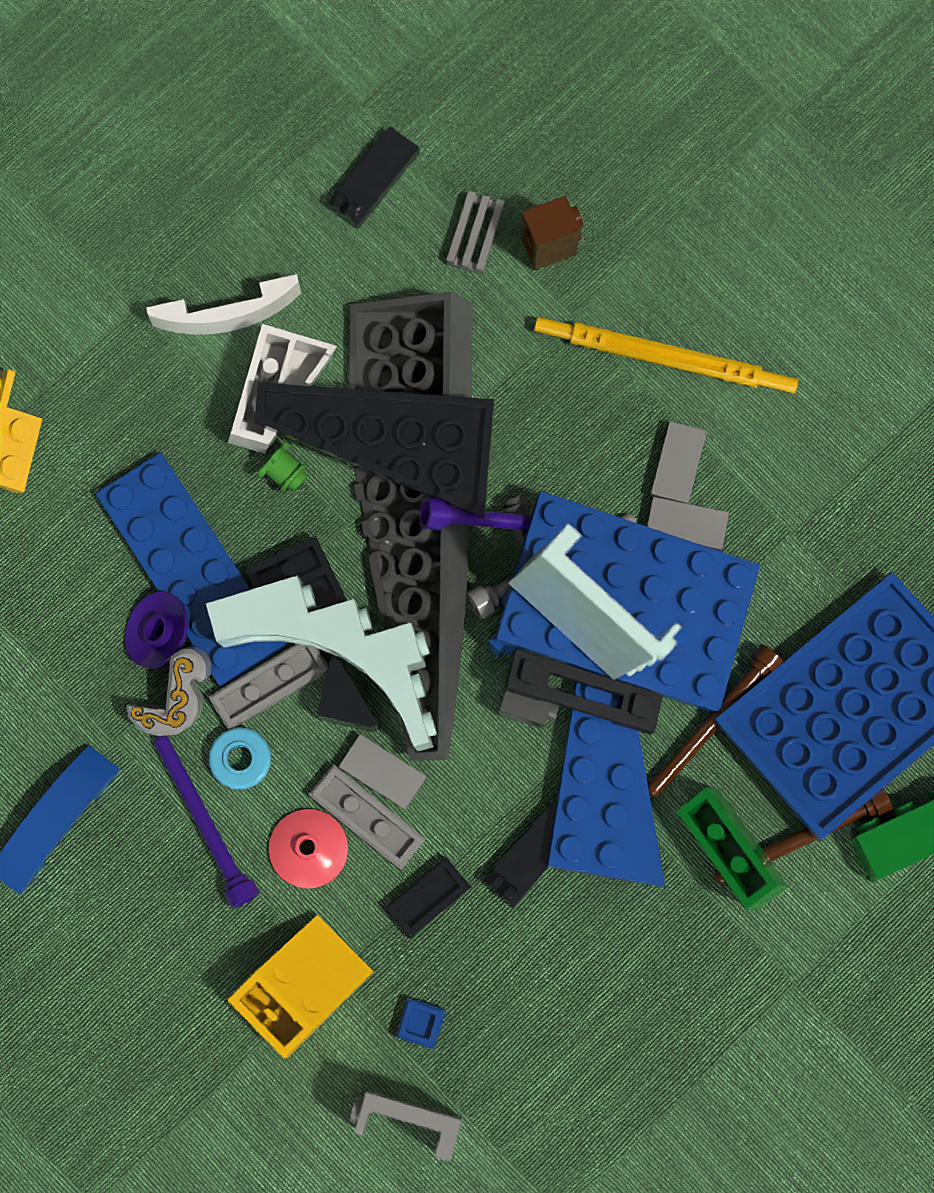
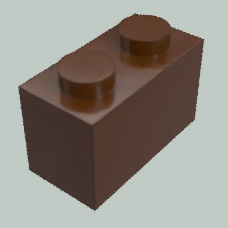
M566 195L522 212L521 240L535 271L577 255L578 242L582 240L580 228H583L584 224L579 209L576 205L570 207Z

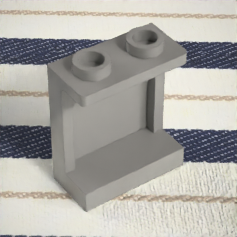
M370 1090L365 1093L364 1098H356L349 1121L357 1124L354 1133L363 1135L366 1132L371 1112L441 1132L434 1157L451 1161L462 1117Z

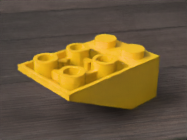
M316 915L265 962L228 1001L284 1059H288L374 971L319 915Z

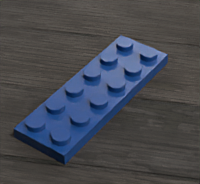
M162 452L96 493L159 592L171 593L183 602L188 615L187 636L193 646L199 647L209 656L211 674L220 688L287 646L285 641L250 642L223 648L216 641L206 604L251 589Z

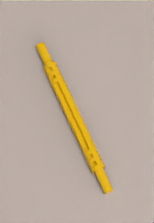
M537 317L534 332L571 340L570 344L634 358L756 389L760 385L795 394L799 381L797 378L763 371L762 366L752 365L747 362H739L730 358H722L609 331L608 329H601L592 325L588 326L579 322L571 325Z

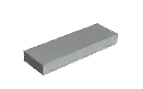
M295 644L209 696V699L229 730L239 727L325 675L328 671V665L317 648Z
M334 764L309 794V797L399 870L405 867L426 840Z

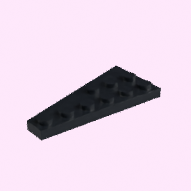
M258 382L254 419L257 425L425 495L442 499L445 503L485 519L494 399Z

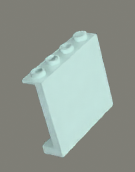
M568 524L531 557L509 584L613 680L624 674L631 677L637 670L640 672L647 665L651 666L657 659L661 661L676 645L677 642L672 637L681 627L675 623L657 635L652 636L564 555L581 536Z

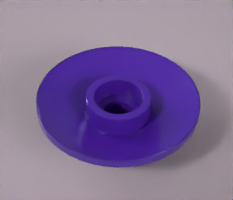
M160 591L146 596L134 608L126 626L125 644L130 658L137 665L148 669L159 668L169 663L171 656L180 651L188 630V615L183 602L171 593Z

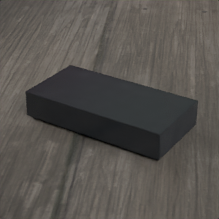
M445 857L388 904L385 909L409 939H411L470 890L471 886L448 858Z

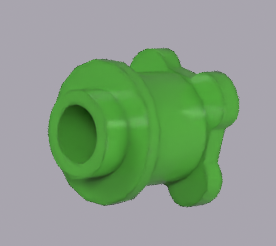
M288 442L279 448L257 473L260 479L267 474L281 487L279 490L281 493L287 489L294 493L309 476L304 472L308 464L306 462L301 464L287 452L291 447Z

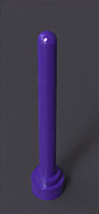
M425 497L420 507V525L423 529L441 530L442 527H448L452 523L527 531L531 515L485 511V519L462 509L451 508V505L445 503L442 499Z
M156 736L154 745L227 881L224 885L227 892L224 895L231 908L235 909L248 903L260 895L254 880H248L246 874L241 875L168 736Z

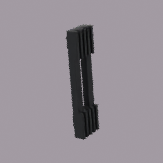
M517 649L511 653L512 659L509 662L510 668L507 670L508 676L505 678L506 684L503 686V690L614 722L613 724L649 735L655 732L663 695ZM553 675L618 695L620 702L617 707L619 708L617 709L548 688L549 677Z

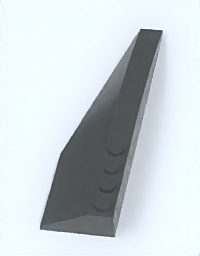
M450 291L350 304L349 389L472 398L473 302ZM349 463L350 467L354 468L357 481V484L354 485L356 499L362 505L365 520L361 522L364 537L368 538L371 555L368 558L380 617L385 619L387 630L411 623L416 633L423 631L430 654L423 656L426 667L411 671L412 675L418 673L420 675L426 695L419 698L423 713L430 711L437 735L430 736L433 747L417 751L412 744L401 717L409 760H448L462 652L470 525L450 523L448 527H442L441 530L423 529L420 525V507L423 499L430 496Z

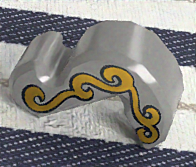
M190 646L171 656L166 706L132 702L126 705L128 718L138 729L157 736L176 735L197 722L203 710V696L195 679L203 682L211 675V662L207 653L199 647Z

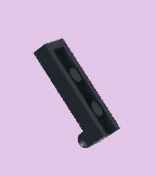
M389 126L329 200L328 208L333 212H338L349 220L352 226L359 229L419 155L420 147Z
M555 801L550 804L483 881L512 908L548 869L546 863L556 808Z

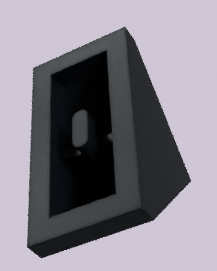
M335 657L330 660L317 712L318 719L369 732H375L380 729L378 722L338 658Z

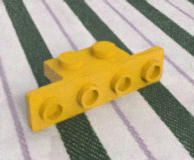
M7 368L0 371V488L19 494L25 490L42 418L7 407L15 376V371Z

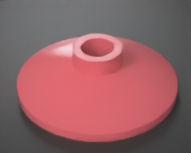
M302 809L292 812L276 825L270 837L269 857L271 864L284 881L295 887L311 889L328 884L339 875L347 860L348 842L345 832L332 816L323 811ZM306 840H310L315 844V850L310 855H304L300 851L301 843Z

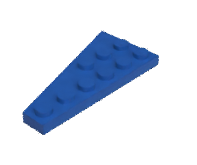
M574 683V696L619 708L617 707L620 702L618 695ZM570 709L546 867L665 887L639 731Z

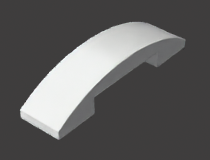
M296 274L259 282L262 297L192 313L188 312L184 299L146 307L154 327L183 334H217L245 328L271 317L293 302L301 294Z

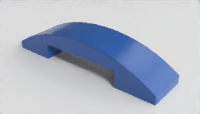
M89 745L41 797L0 852V880L19 895H22L46 865L44 861L93 800L97 801L121 769Z

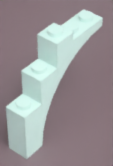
M298 576L206 604L216 641L223 648L250 642L285 641L315 647L340 657L368 675L387 694L401 715L412 744L417 751L433 747L430 736L437 735L430 711L423 713L419 698L426 696L419 673L415 675L411 673V671L426 667L423 656L430 654L423 631L416 633L411 623L367 636V632L373 630L367 608L360 609L356 601L352 599L311 612L312 608L317 607L313 590L310 584L304 586Z

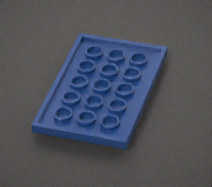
M540 491L537 494L513 577L536 552L569 524L581 536L564 555L652 636L657 635L675 623L681 627L672 637L677 642L676 645L661 661L657 659L651 666L647 665L640 672L637 670L631 677L624 674L615 680L661 694L665 698L707 712H720L760 565ZM510 585L494 638L495 642L611 678Z
M893 572L715 719L718 728L819 842L825 839L934 746V617Z

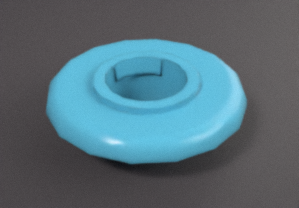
M234 727L222 732L214 740L209 751V766L213 776L222 785L231 789L246 790L257 785L266 777L271 766V751L267 741L258 732L249 728ZM237 747L248 748L251 754L250 766L244 770H234L228 762L230 752Z

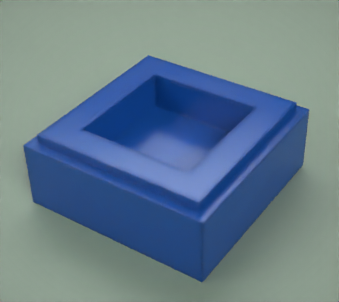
M407 998L396 1038L434 1049L446 1010Z

